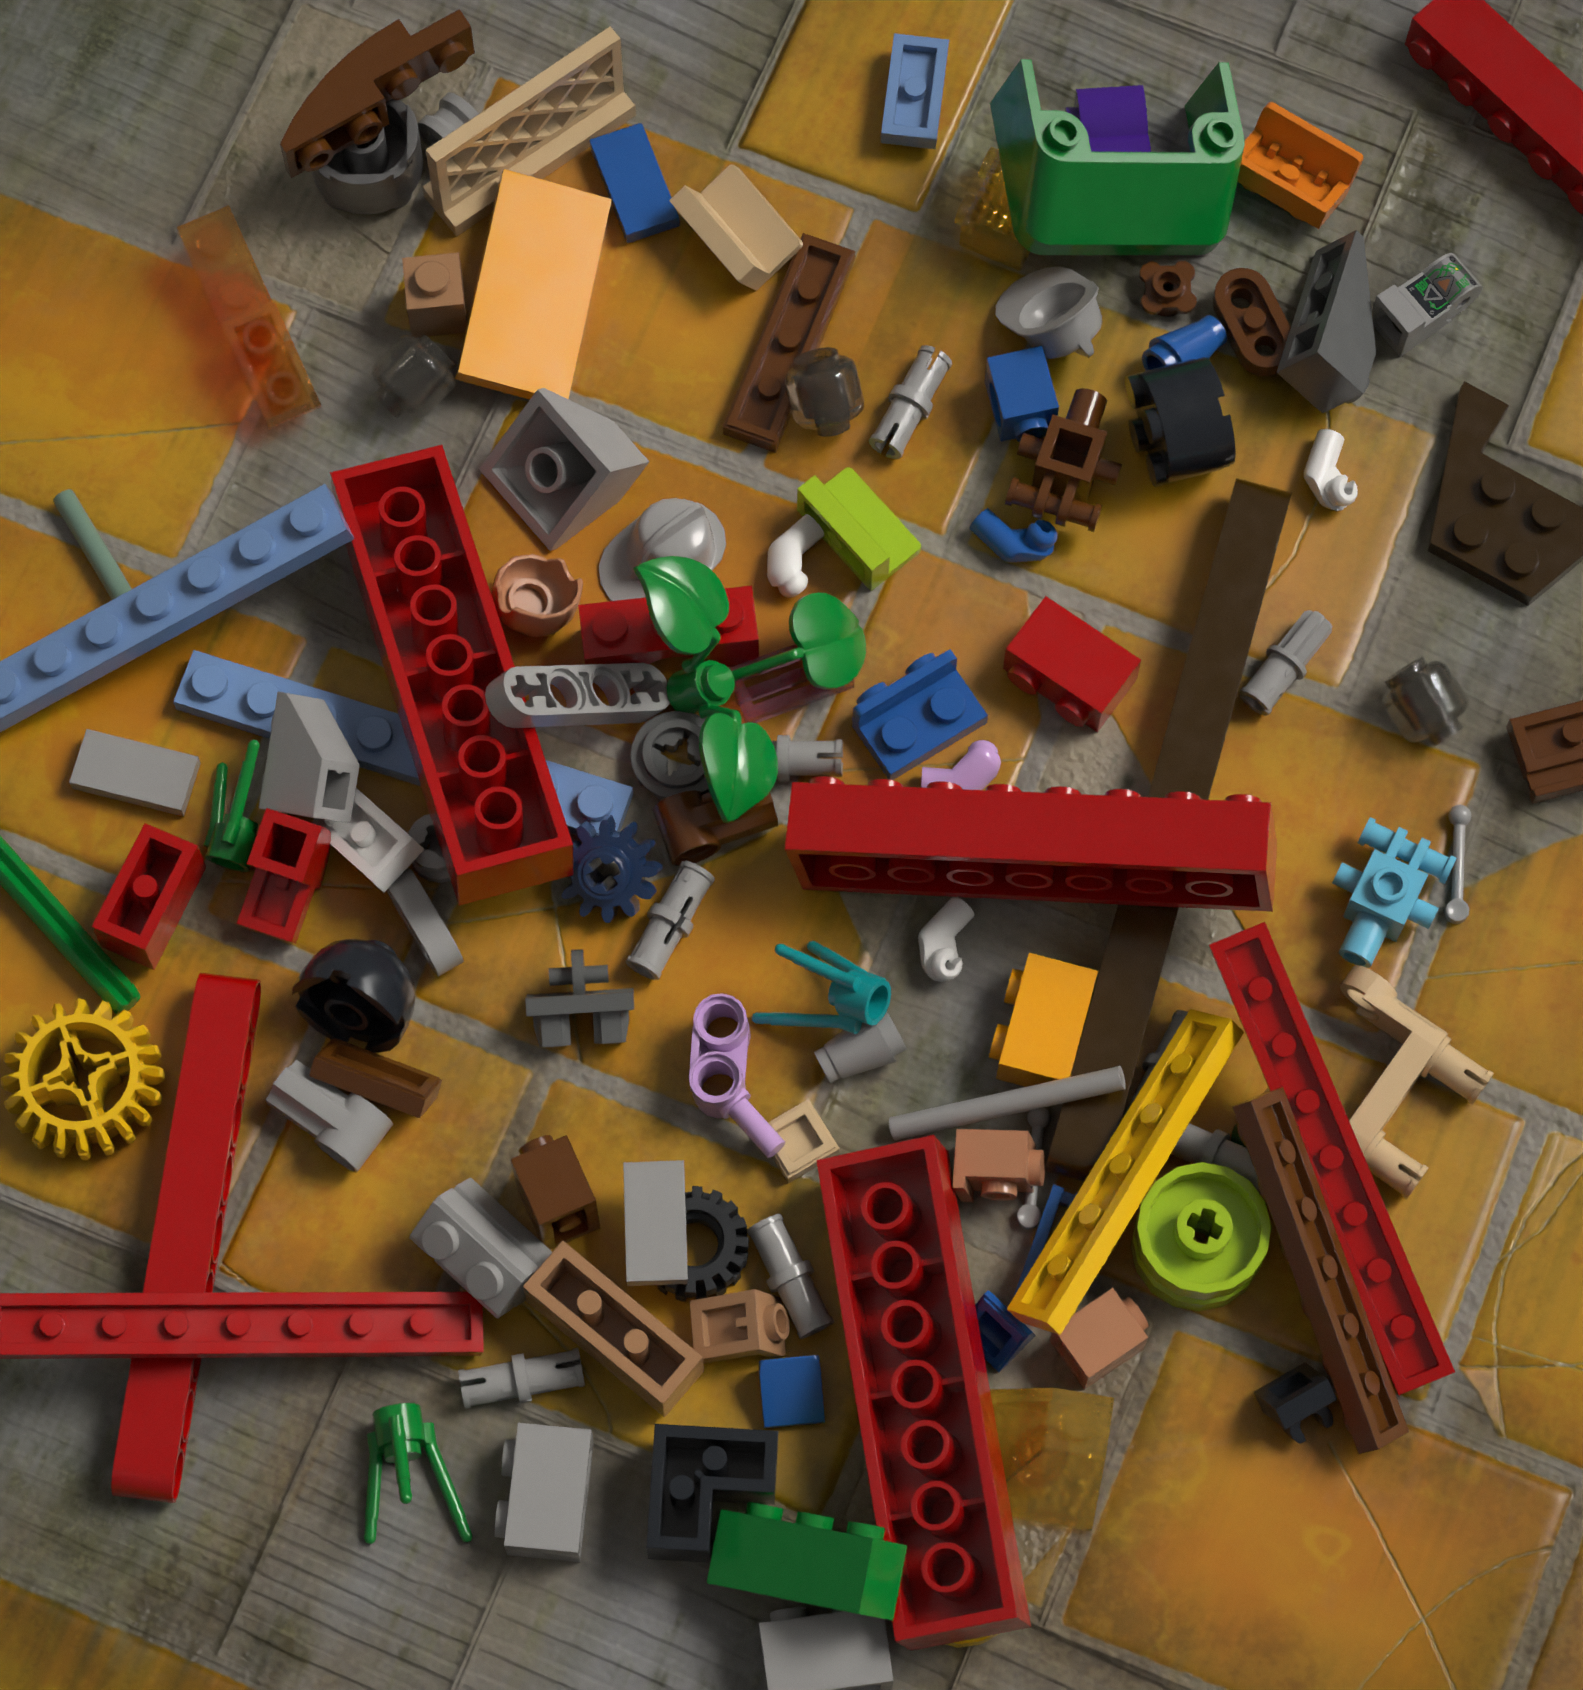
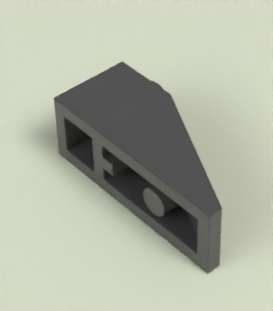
M1357 230L1316 250L1277 369V373L1321 413L1327 412L1343 403H1352L1364 394L1369 386V374L1376 355L1364 237Z

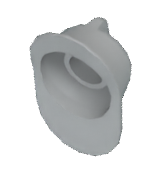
M1061 266L1044 268L1022 277L1003 292L996 304L995 315L1001 324L1017 335L1024 337L1033 348L1042 346L1046 359L1063 357L1073 352L1089 358L1094 354L1091 340L1102 326V315L1096 300L1099 290L1098 286L1077 272Z
M672 498L662 499L653 503L636 520L617 534L604 549L599 564L600 584L611 601L644 598L643 587L633 568L643 562L667 556L690 558L701 562L713 570L721 562L726 547L724 527L716 514L698 502Z

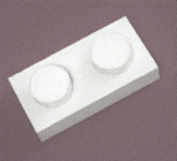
M357 788L350 823L315 818L311 822L329 829L331 832L330 844L383 893L425 850Z

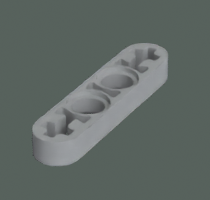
M645 663L513 667L491 681L486 687L485 692L486 704L491 714L498 722L511 728L642 723L666 709L670 704L667 697V680L665 676L654 666ZM593 683L597 684L604 691L608 699V706L603 704L597 697L593 689ZM550 684L556 686L563 694L567 707L560 705L554 698ZM633 688L635 693L630 696L629 690ZM529 695V700L524 703L522 698Z

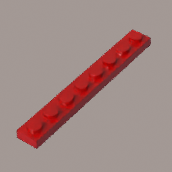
M1262 922L1209 944L1210 951L1269 1091L1281 1087L1284 1088L1378 1348L1397 1394H1404L1455 1373L1266 923Z
M468 1292L0 1293V1359L481 1356L484 1352L483 1305Z

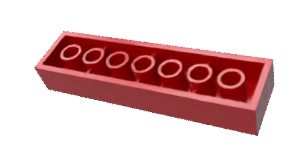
M443 445L330 472L332 493L354 537L352 541L345 545L458 905L472 903L572 876L573 842L535 727H506L497 721L486 704V687L491 681L508 669L515 667Z
M819 776L811 778L809 783L792 782L785 851L803 890L1273 912L1277 838L1271 802H1261L1258 797L1247 794L1229 795L1225 800H1204L1194 793L1182 791L1170 792L1165 795V798L1141 797L1139 793L1127 789H1112L1105 792V795L1081 794L1080 791L1074 788L1063 786L1050 787L1045 790V793L1022 792L1018 787L1008 784H992L987 786L986 790L962 789L961 786L955 783L945 781L931 782L927 784V788L903 787L901 783L889 779H874L869 781L868 785L845 784L837 778Z
M935 1135L816 1160L876 1526L885 1528L884 1541L907 1545L894 1619L892 1620L895 1642L910 1651L1030 1628L1028 1604L956 1192L952 1188L953 1174L949 1151Z

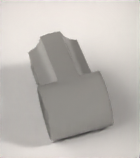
M296 1060L292 1065L286 1067L273 1083L272 1089L266 1098L268 1106L313 1136L316 1145L328 1156L350 1171L357 1173L393 1126L392 1121L382 1111L361 1096L352 1092L346 1095L335 1086L310 1077L311 1069Z

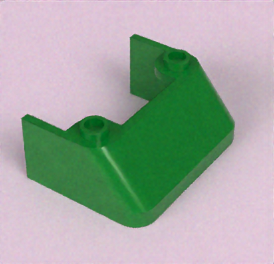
M1021 59L990 102L1012 227L1018 242L1028 251L1038 255H1205L1213 251L1228 231L1245 145L1229 62H1218L1184 105L1189 127L1188 143L1190 152H1091L1087 130L1078 118L1065 111L1041 110L1032 59Z

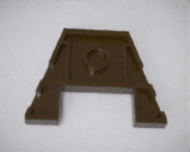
M1464 381L1456 400L1453 425L1449 436L1447 456L1439 488L1428 552L1529 606L1582 562L1583 507L1483 454L1505 417L1509 405Z

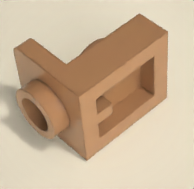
M752 1289L690 1301L693 1349L703 1357L704 1364L759 1354L770 1358L784 1357L786 1355L785 1339L789 1335L790 1324L787 1311L782 1305L780 1297Z

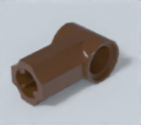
M696 790L677 793L657 803L652 810L669 858L674 866H679L682 861L700 862L717 853L723 844L778 826V818L770 792L763 800L746 811L738 819L728 823H723L710 792L703 795L700 791Z

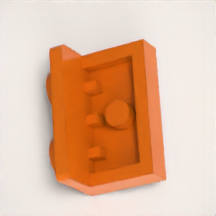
M1269 102L1263 108L1254 130L1245 139L1237 182L1245 189L1261 195L1288 211L1296 219L1305 221L1320 229L1347 196L1364 157L1360 152L1276 103Z

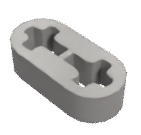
M407 868L386 891L431 969L439 977L462 964L464 960L454 939L413 871Z

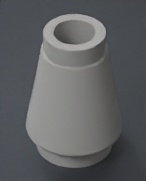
M887 1011L882 1020L876 1025L871 1026L862 1023L861 1029L857 1034L842 1030L824 1044V1047L814 1053L830 1083H833L840 1078L844 1079L897 1062L895 1056L907 1050V1047Z

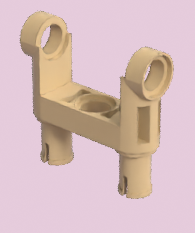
M1355 965L1340 984V990L1353 1004L1359 1007L1356 1011L1357 1014L1403 1045L1349 1122L1371 1174L1402 1194V1197L1407 1200L1428 1170V1167L1424 1164L1421 1165L1383 1139L1386 1134L1382 1131L1420 1075L1426 1078L1430 1074L1473 1105L1494 1073L1486 1070L1449 1045L1452 1039L1447 1036L1448 1033L1398 1000L1396 990L1387 980L1366 967Z

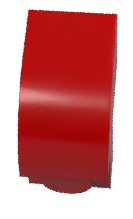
M266 808L247 861L248 865L256 867L236 924L296 944L315 888L320 890L331 847V832L329 829Z

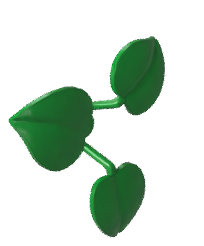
M681 556L652 559L635 566L633 570L643 587L653 625L663 642L670 649L679 654L694 655L691 659L683 661V669L673 673L668 679L667 697L671 706L676 711L693 714L699 713L700 718L705 719L699 734L701 763L718 813L723 823H728L738 819L746 811L763 800L774 787L778 775L776 750L767 732L757 723L748 722L742 724L741 714L738 710L719 707L729 700L734 691L735 681L802 658L805 675L813 686L821 689H835L844 686L858 675L864 664L866 656L864 631L859 626L857 617L839 599L827 593H811L800 598L794 604L789 616V631L798 648L733 671L726 665L713 660L703 662L721 640L720 633L715 627L720 625L729 613V601L726 591L717 575L699 561Z

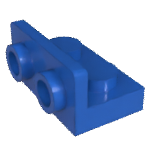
M951 649L937 657L934 653H929L918 658L906 669V676L889 686L884 682L878 683L863 692L856 700L858 705L853 708L852 727L889 780L898 778L987 723L988 714L956 670L957 658Z

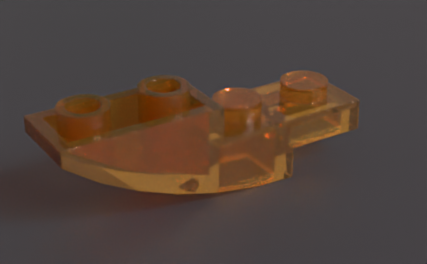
M229 205L178 226L177 233L200 281L201 290L267 427L272 429L321 408L319 398L275 302L273 303Z

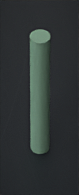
M68 489L56 495L53 499L55 506L110 598L113 600L132 589L74 491Z

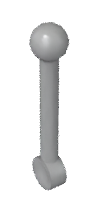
M1460 804L1452 807L1448 814L1449 821L1454 825L1453 856L1457 859L1452 868L1451 901L1447 904L1444 913L1446 919L1453 924H1461L1469 915V906L1463 900L1465 826L1469 824L1472 816L1471 811L1466 806Z
M1045 1107L1031 1110L1027 1115L1028 1123L1032 1126L1031 1137L1036 1144V1150H1042L1044 1128L1049 1125L1051 1115ZM1034 1186V1193L1025 1192L1024 1205L1021 1206L1017 1213L1018 1224L1027 1230L1036 1228L1041 1220V1212L1036 1207L1038 1186Z

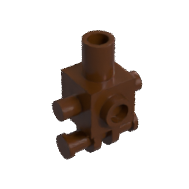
M1091 389L1075 390L1066 418L1052 415L1044 439L1023 433L1017 455L1036 461L1033 482L1031 486L1020 482L1019 478L1013 477L1006 496L1005 505L1012 506V504L1031 509L1033 510L1032 517L1041 520L1046 512L1057 516L1055 521L1057 525L1065 527L1067 521L1088 527V531L1095 532L1103 505L1087 503L1094 480L1115 486L1122 467L1121 463L1102 458L1107 431L1098 428L1107 405L1105 396Z

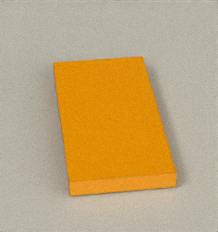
M503 169L499 179L455 375L456 380L529 400L537 389L546 388L569 399L612 199Z

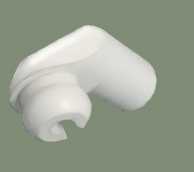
M1320 429L1317 432L1304 470V480L1323 507L1335 511L1343 510L1355 501L1358 494L1355 481L1347 483L1348 477L1342 475L1336 468L1345 439L1336 431Z
M952 897L920 930L918 935L922 968L934 981L952 980L962 970V958H958L955 936L975 914L969 905L959 897Z

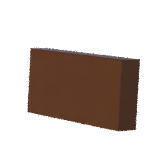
M337 1038L332 1039L314 1057L309 1074L312 1078L417 1118H421L437 1099L442 1080L439 1079L440 1077Z

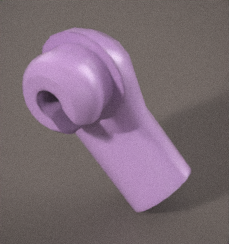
M978 740L968 747L966 755L953 769L922 767L921 787L927 788V784L931 782L945 781L955 783L961 786L962 789L983 790L998 774L1001 765L998 749L990 741Z

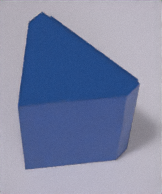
M988 1290L975 1306L984 1358L1000 1372L1036 1335L1024 1323L1016 1319L1007 1310V1307Z

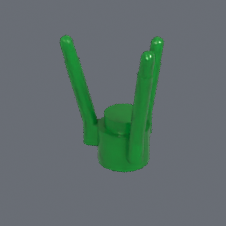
M251 740L248 743L230 812L225 815L228 766L223 762L217 765L210 824L203 846L208 848L205 855L208 861L240 872H249L251 869V865H248L247 861L258 829L256 822L242 817L260 747L257 740Z
M415 1403L393 1404L375 1410L372 1413L375 1431L367 1434L370 1455L364 1541L367 1544H373L376 1540L383 1454L386 1462L395 1463L399 1498L403 1504H408L412 1500L408 1461L421 1457V1447H424L460 1538L463 1542H470L473 1535L438 1448L434 1423H423L421 1407Z

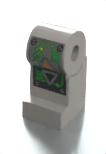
M1454 253L1445 254L1401 286L1397 287L1394 284L1378 294L1372 308L1373 326L1394 351L1402 357L1450 323L1453 317L1473 303L1483 290V286ZM1392 321L1401 330L1402 333L1395 329V327L1392 324Z

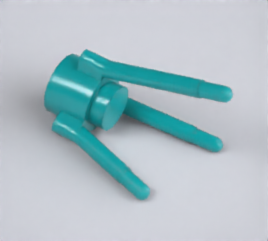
M809 941L807 949L826 963L784 944H777L775 946L777 955L832 981L828 992V1000L830 1005L835 1006L839 1015L756 1012L752 1015V1021L755 1024L840 1028L857 1034L861 1029L862 1023L871 1026L876 1025L886 1014L891 999V986L885 978L865 971L816 941Z

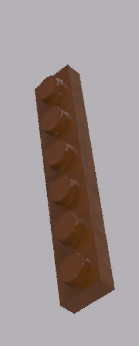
M1283 1087L1277 1088L1232 1107L1237 1120L1238 1134L1250 1155L1259 1180L1260 1194L1269 1207L1280 1237L1281 1252L1289 1262L1301 1295L1302 1309L1311 1322L1322 1352L1323 1367L1331 1377L1341 1404L1346 1429L1353 1437L1358 1454L1378 1450L1408 1433L1409 1429Z

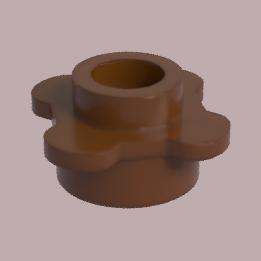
M1150 261L1141 267L1139 277L1145 283L1141 306L1145 312L1168 317L1179 313L1188 314L1194 310L1197 298L1191 292V281L1195 277V269L1190 263L1179 261L1175 265L1160 266L1158 263ZM1171 284L1173 290L1167 292L1163 289V285Z

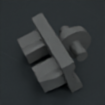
M583 949L571 950L572 967L549 968L550 986L573 985V992L527 994V998H525L526 1016H533L539 1047L571 1045L569 1014L593 1012L595 1044L626 1042L629 1010H634L635 1007L634 988L586 991V984L608 983L609 975L608 965L585 966Z

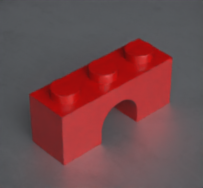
M752 585L724 588L729 601V613L727 618L715 627L720 633L721 640L703 662L713 660L727 667L745 666L758 662L759 636ZM646 597L578 605L585 665L651 664L666 658H692L694 656L679 654L663 642L653 625Z

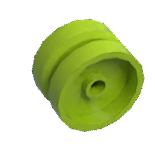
M1205 1162L1176 1167L1155 1181L1140 1205L1131 1241V1251L1136 1272L1151 1293L1173 1307L1204 1311L1227 1305L1247 1290L1268 1252L1272 1227L1266 1202L1251 1181L1229 1167ZM1195 1232L1205 1234L1208 1237L1207 1243L1202 1244L1193 1240Z

